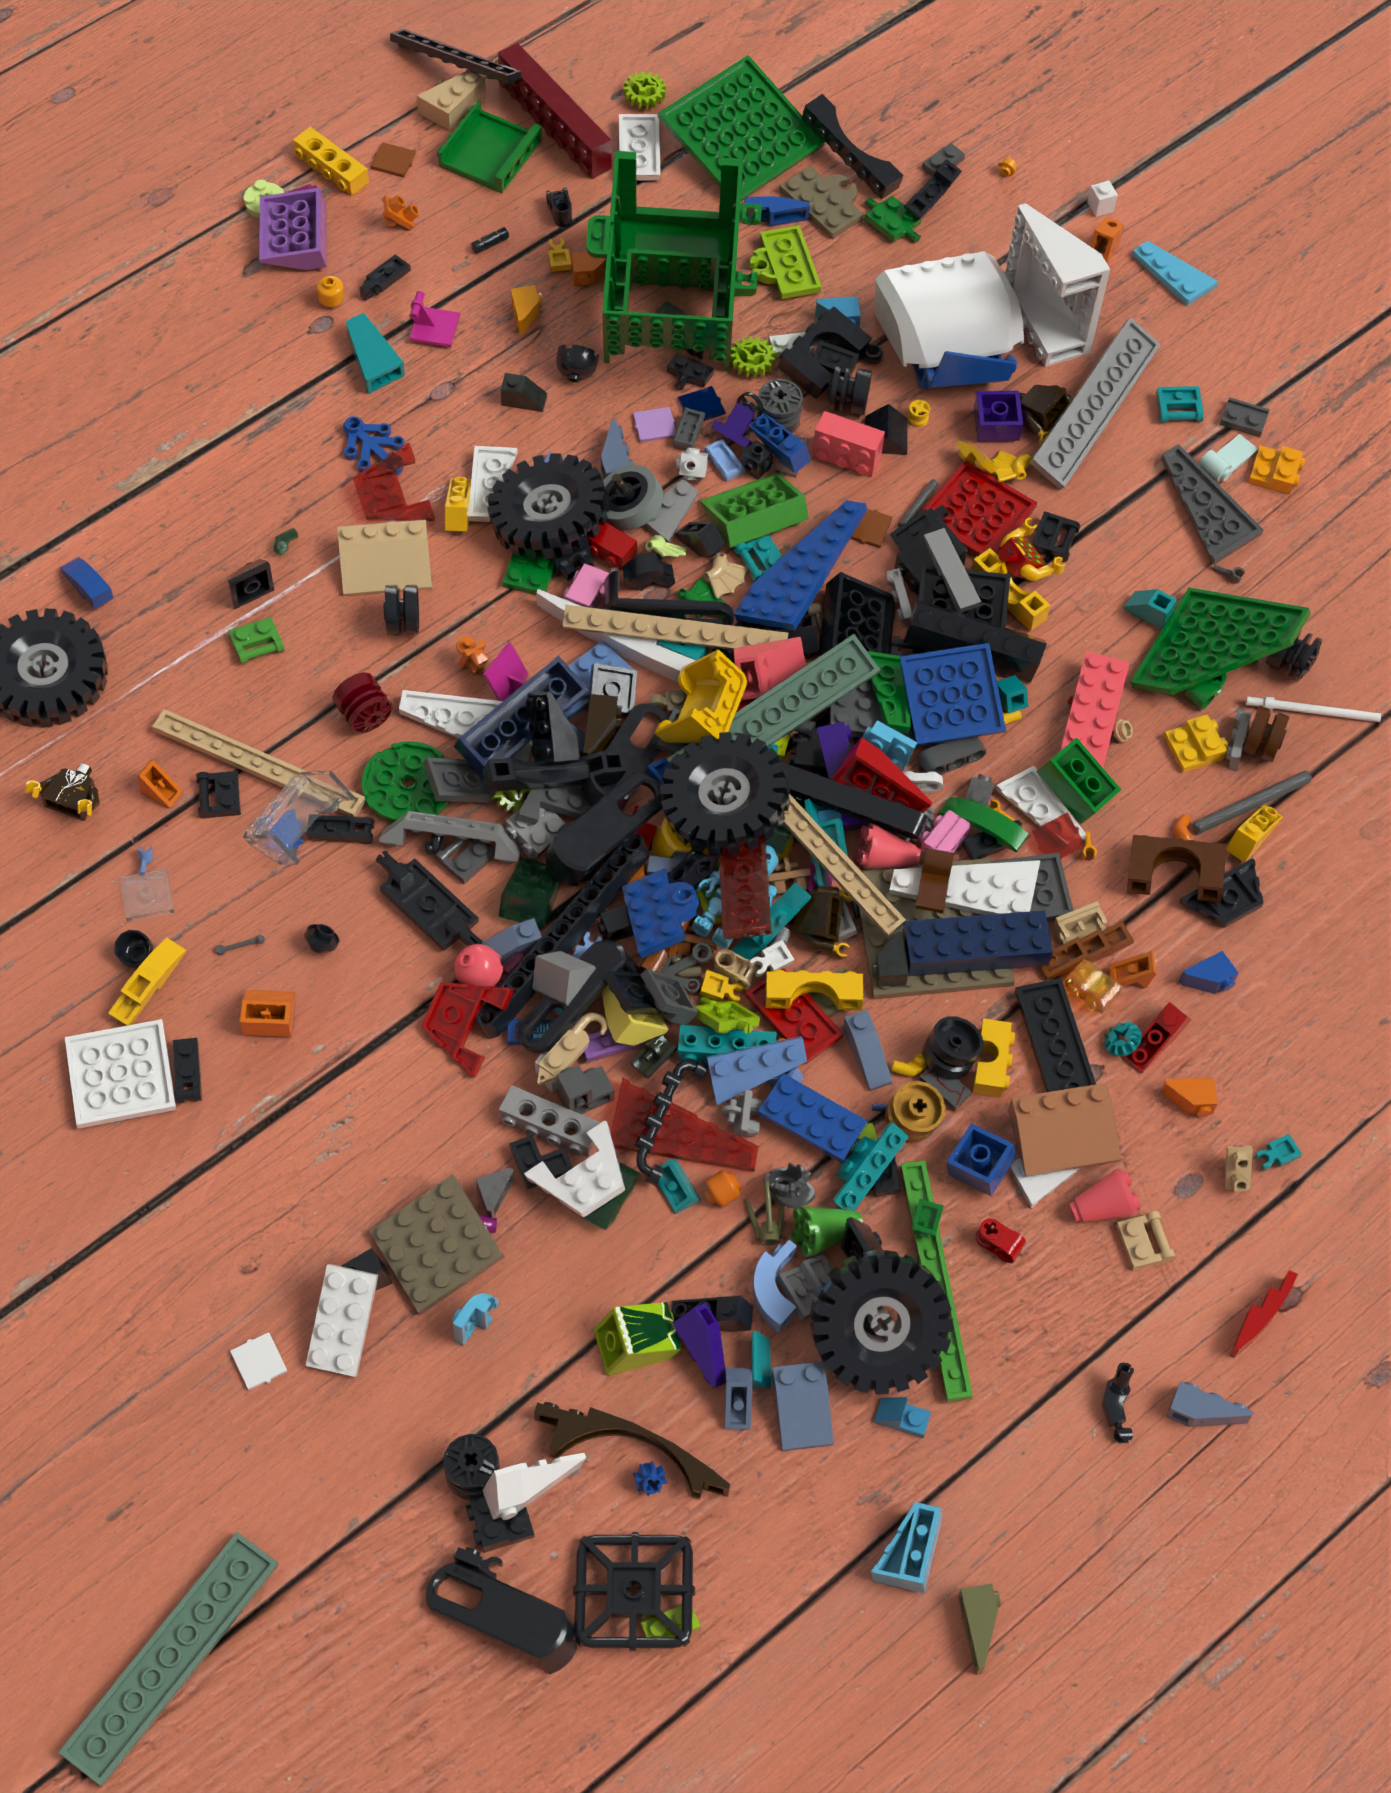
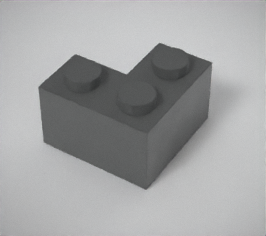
M580 1065L574 1068L567 1067L557 1075L558 1097L563 1107L584 1114L614 1100V1088L602 1066L596 1069L589 1068L584 1072Z

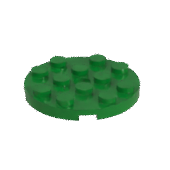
M414 741L391 744L390 748L382 752L378 751L368 761L362 775L363 795L369 808L377 816L390 823H393L408 811L434 815L442 813L450 801L435 800L423 762L426 758H444V755L430 745ZM405 780H413L415 782L407 788L402 784Z

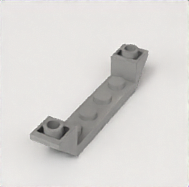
M413 811L406 812L387 826L379 838V842L386 843L389 846L403 845L407 837V829H410L416 833L423 831L433 832L437 836L453 835L459 839L474 838L485 843L495 841L494 859H500L505 863L518 862L522 850L501 824Z

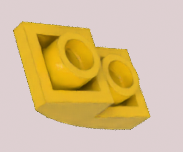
M962 441L956 443L960 449L958 454L964 461H970L981 470L986 469L991 474L998 469L987 456L974 446Z

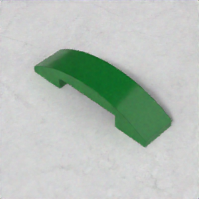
M950 797L938 812V816H944L947 811H952L959 818L968 821L972 827L996 837L997 844L1015 852H1018L1029 837L1027 831L1008 817L983 804L968 799Z

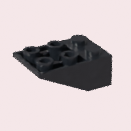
M527 693L526 707L530 716L529 732L532 735L533 745L531 746V754L534 762H559L580 759L577 734L552 693Z

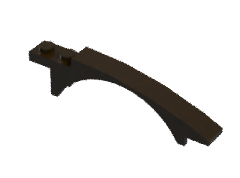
M537 1402L534 1411L535 1420L557 1426L550 1446L551 1457L558 1458L575 1445L597 1437L625 1436L635 1438L653 1445L672 1459L684 1475L693 1498L700 1499L703 1490L727 1497L729 1495L730 1484L713 1469L675 1443L634 1422L590 1407L588 1415L583 1416L582 1412L575 1409L566 1411L559 1409V1406L551 1402H544V1404Z

